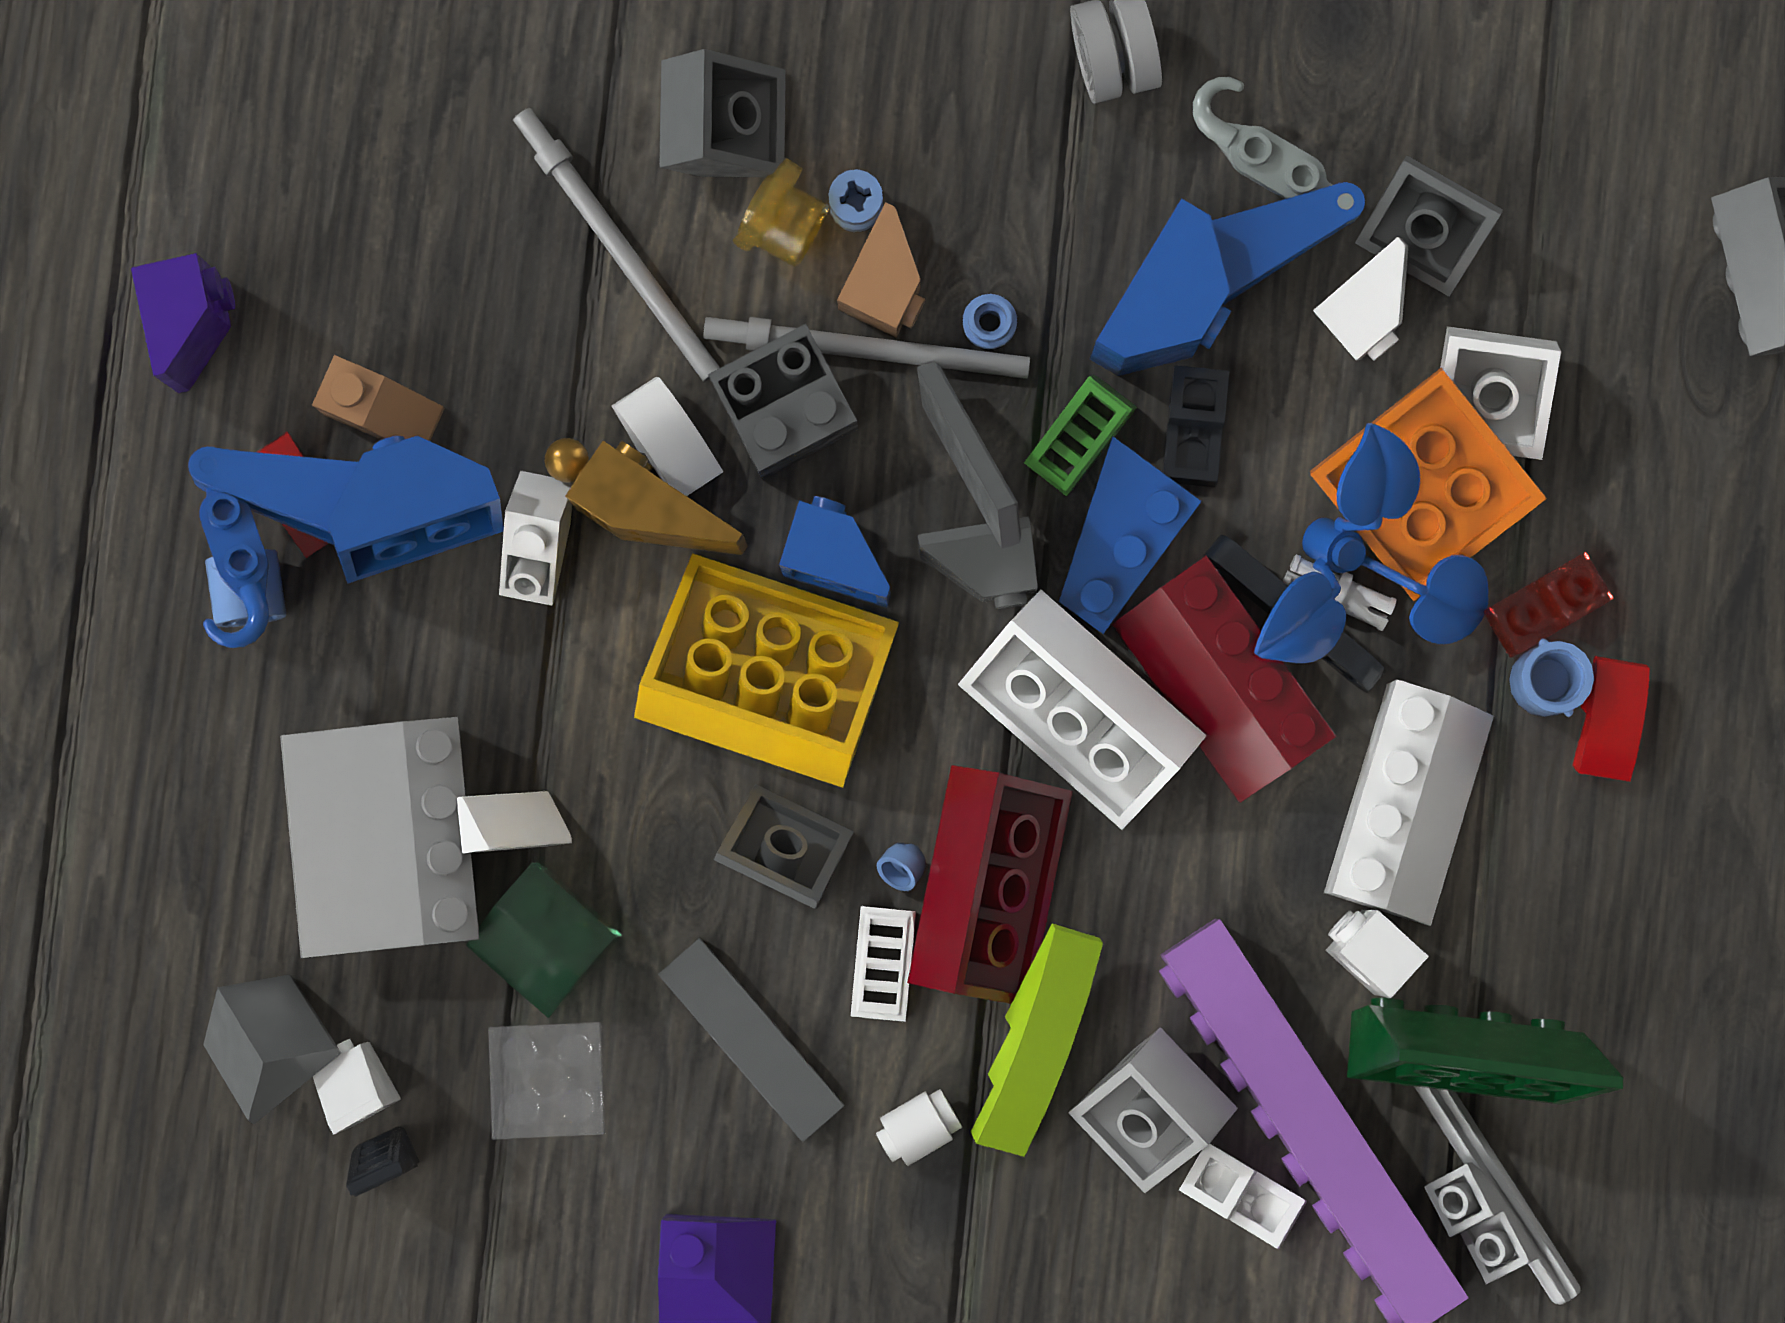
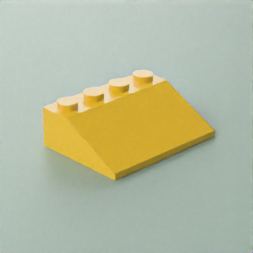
M692 553L639 684L634 718L843 788L899 622Z

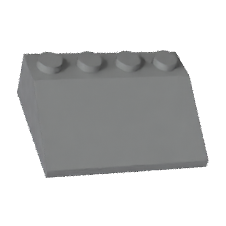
M458 717L402 721L280 736L301 958L479 939L471 853H462L457 797L465 796Z

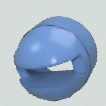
M895 843L877 862V871L881 878L888 885L900 891L913 889L922 877L926 867L925 856L919 847L914 844Z

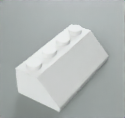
M1042 590L1009 622L958 683L964 691L1121 830L1174 776L1207 736Z
M1395 680L1387 684L1324 893L1431 926L1494 718L1493 715L1449 695L1401 680Z

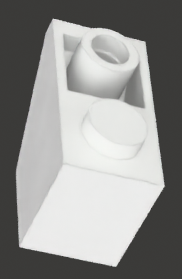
M520 471L505 510L499 595L553 605L571 523L572 504L565 495L574 484V481L561 482L553 477Z

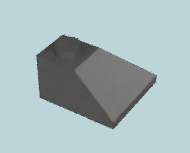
M1029 516L1019 518L1021 529L1020 543L1001 549L987 523L918 535L919 558L981 602L994 600L995 609L1026 605L1028 603L1026 595L1036 594L1038 589Z

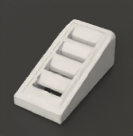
M861 906L851 1017L906 1022L909 983L907 981L911 967L916 911ZM870 925L903 927L902 938L870 935ZM868 946L901 949L900 960L868 957ZM866 968L899 971L898 982L865 979ZM864 990L897 993L896 1004L863 1001Z

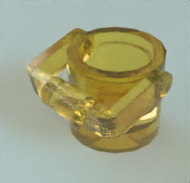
M785 158L774 172L764 179L753 196L742 218L738 232L733 239V243L737 247L749 251L756 246L795 268L802 262L816 239L829 208L828 204L794 186L803 170L802 167Z

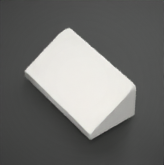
M548 791L457 797L462 853L547 847L572 843L570 832Z

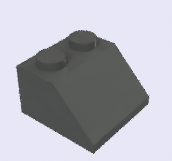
M701 49L661 60L660 168L700 177L784 176L786 69L708 49Z

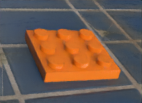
M1441 367L1371 422L1392 432L1409 447L1419 466L1420 486L1411 509L1404 516L1398 519L1383 517L1379 529L1360 530L1357 533L1385 566L1426 586L1430 571L1440 560L1451 555H1465L1471 558L1547 498ZM1365 428L1310 470V475L1337 508V488L1341 474L1360 444ZM1401 586L1413 601L1421 596Z

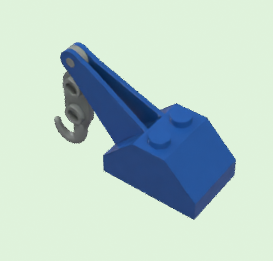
M1217 77L1207 81L1197 91L1193 101V117L1198 128L1218 145L1237 172L1284 200L1212 220L1211 215L1181 198L1095 342L1090 360L1117 376L1192 358L1200 344L1210 349L1231 313V310L1223 305L1339 230L1354 223L1364 209L1365 198L1361 189L1348 182L1335 185L1329 183L1323 165L1315 157L1263 127L1226 123L1216 117L1211 111V100L1214 95L1221 90L1229 89L1240 92L1244 89L1243 82L1232 77Z

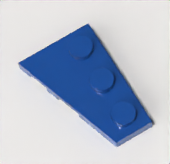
M1112 437L1059 602L1104 634L1201 501L1115 437Z

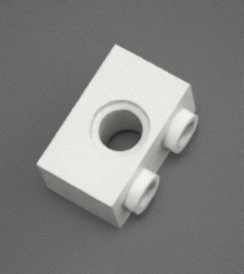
M1361 910V912L1356 911L1355 913L1348 911L1328 933L1334 941L1325 950L1372 994L1386 998H1392L1429 957L1379 910Z

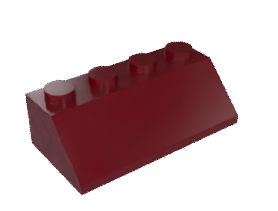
M1207 555L1159 588L1112 624L1161 695L1207 735L1200 743L1199 748L1239 803L1295 767L1336 737L1283 661L1263 659L1254 653L1261 631Z
M951 765L907 983L953 994L1012 1004L1043 942L1073 791L999 772Z

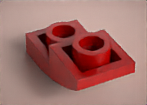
M1594 656L1592 663L1594 682L1590 695L1580 706L1586 713V718L1572 766L1580 774L1631 782L1644 725L1650 668L1646 664Z

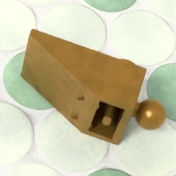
M571 438L559 439L553 442L547 449L545 466L548 473L561 482L575 481L565 495L566 498L578 511L621 540L742 555L748 547L741 532L651 473L650 471L653 466L648 463L649 459L623 441L619 443L616 449L602 441L590 460L586 448L580 442Z

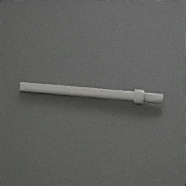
M531 108L520 112L513 121L536 151L535 161L547 177L552 175L555 177L703 382L710 379L708 374L720 367L570 163L573 160L571 153L560 139L554 141Z
M706 317L703 339L746 344L747 350H756L796 328L771 325L772 319L750 317L749 322ZM810 330L821 353L921 366L935 361L936 364L945 369L1028 378L1030 357Z

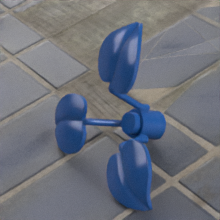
M1373 423L1366 424L1361 442L1347 462L1337 488L1338 509L1345 519L1338 517L1334 521L1330 518H1319L1306 529L1302 541L1303 550L1308 557L1315 560L1313 568L1318 572L1314 571L1298 577L1282 593L1269 614L1256 643L1254 653L1259 657L1303 664L1314 662L1328 654L1340 639L1346 622L1345 608L1340 602L1335 600L1341 591V586L1332 570L1337 573H1346L1357 569L1360 565L1421 595L1410 612V624L1420 637L1431 643L1450 644L1462 640L1470 635L1482 621L1484 611L1488 607V580L1483 567L1477 561L1465 555L1446 557L1432 568L1428 575L1426 586L1366 556L1363 540L1358 533L1354 532L1379 529L1383 517L1388 519L1401 518L1411 509L1417 497L1420 486L1418 463L1409 447L1392 432Z

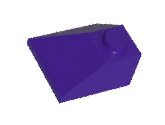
M666 1214L661 1220L658 1266L659 1323H771L776 1219Z

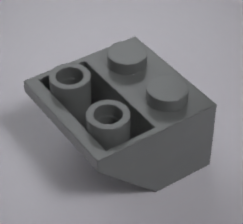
M806 324L708 374L761 480L858 431L857 420Z

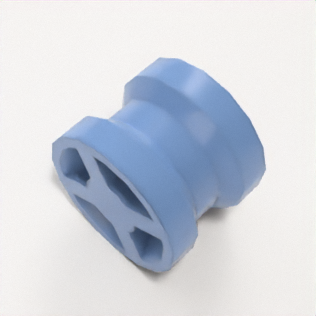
M848 170L838 175L830 186L828 193L830 214L836 224L844 230L851 232L865 231L874 226L883 208L882 188L875 177L862 170ZM857 192H860V193H862L863 195L869 194L870 196L864 197V196H862L861 194H858Z

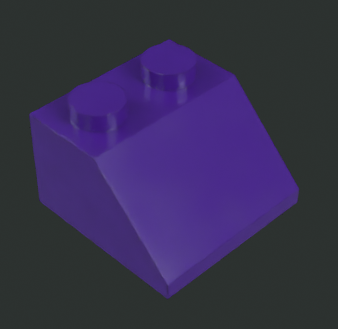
M197 253L131 268L153 376L178 393L190 391L231 328L228 311L235 309V299L229 279L227 277L221 278L217 268L211 267Z

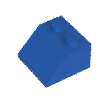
M814 496L812 504L799 501L779 564L783 576L888 608L891 599L890 586L854 518L848 516L845 512L846 506Z

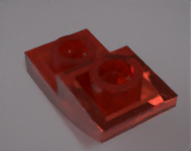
M1584 552L1485 609L1483 613L1507 654L1512 658L1539 643L1541 639H1545L1576 622L1614 598L1588 554Z

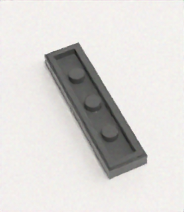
M934 361L917 367L922 407L1001 549L1019 544L1021 529L1018 502L940 365Z
M701 938L696 940L658 973L660 978L802 1143L844 1107L845 1104Z

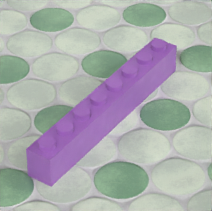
M1220 919L1212 920L1160 954L1167 965L1159 970L1165 983L1176 998L1186 994L1196 1009L1197 1013L1189 1017L1192 1024L1207 1045L1216 1040L1228 1058L1220 1066L1237 1092L1247 1087L1258 1104V1107L1251 1110L1254 1119L1268 1139L1278 1135L1289 1153L1281 1158L1299 1186L1309 1182L1320 1200L1313 1204L1312 1207L1327 1230L1333 1233L1340 1229L1351 1246L1343 1254L1361 1281L1370 1276L1382 1295L1374 1299L1387 1322L1432 1323L1467 1300V1294Z

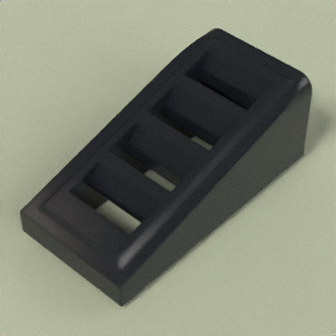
M401 1126L395 1127L354 1148L351 1154L346 1183L351 1196L354 1195L356 1197L418 1167L417 1164L420 1161L406 1130Z

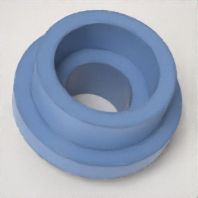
M984 294L978 296L968 304L964 311V332L967 338L980 348H999L1008 343L1015 333L1017 326L1015 309L1008 300L999 295ZM985 314H994L999 318L1000 326L995 331H985L979 324L980 318Z

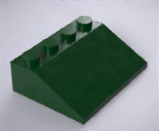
M1371 998L1370 1005L1354 1010L1351 1014L1347 1078L1557 1105L1623 1089L1624 1077L1585 1033L1565 1030L1564 1021L1532 1019L1531 1026L1511 1023L1512 1015L1501 1012H1479L1478 1019L1459 1017L1458 1008L1447 1005H1425L1424 1012L1405 1010V1002L1393 998Z

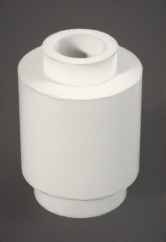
M939 1089L929 1096L925 1091L880 1117L884 1129L877 1132L876 1135L892 1162L902 1157L905 1164L909 1166L952 1141L953 1137L951 1134L963 1127L943 1092Z

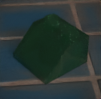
M532 862L495 904L479 926V939L469 940L466 946L542 1014L550 1018L618 941L622 934L539 862Z

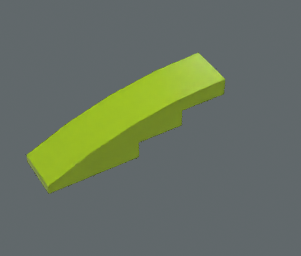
M1053 923L1051 924L1005 1015L1011 1029L988 1073L994 1086L971 1130L976 1144L1025 1157L1050 1104L1070 1054L1101 953L1103 942L1100 938Z

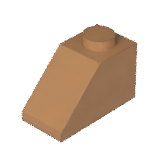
M885 202L837 299L838 310L897 338L903 325L909 328L914 326L925 303V298L918 296L921 279L897 210L894 206Z
M336 355L333 356L312 404L323 415L381 440L392 436H404L405 439L419 436L430 441L445 409L442 405L383 375Z

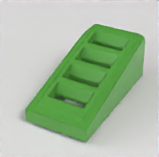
M1089 376L1024 464L1065 496H1068L1137 407L1098 376ZM1092 396L1115 413L1110 421L1087 404ZM1078 413L1102 431L1097 438H1094L1073 421ZM1064 431L1088 449L1083 457L1059 439ZM1050 448L1075 466L1070 474H1067L1045 457Z

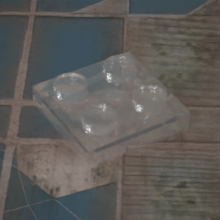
M601 1022L488 1027L492 1139L602 1135L606 1133Z

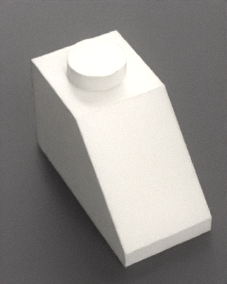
M1400 237L1392 241L1313 310L1355 360H1360L1368 354L1375 361L1399 340L1393 331L1402 324L1409 247Z
M350 1039L337 1045L341 1054L313 1076L328 1126L333 1135L354 1127L401 1100L370 1042L359 1044L354 1047Z

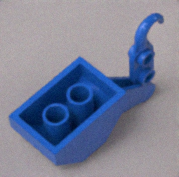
M404 436L385 438L377 442L373 446V450L363 453L359 462L202 447L191 455L188 463L189 472L195 485L206 492V498L200 506L199 517L217 571L222 581L244 603L248 615L244 628L233 633L220 630L212 619H206L203 622L208 636L217 644L228 648L245 647L255 642L265 632L269 620V607L266 599L269 562L251 511L333 544L347 584L504 532L500 497L489 468L419 436L405 439Z

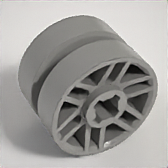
M1092 0L1071 6V25L1077 57L1087 92L1093 104L1121 97L1123 91L1122 73L1129 90L1133 94L1161 87L1162 72L1159 51L1145 0H1110V21L1105 7L1100 0Z

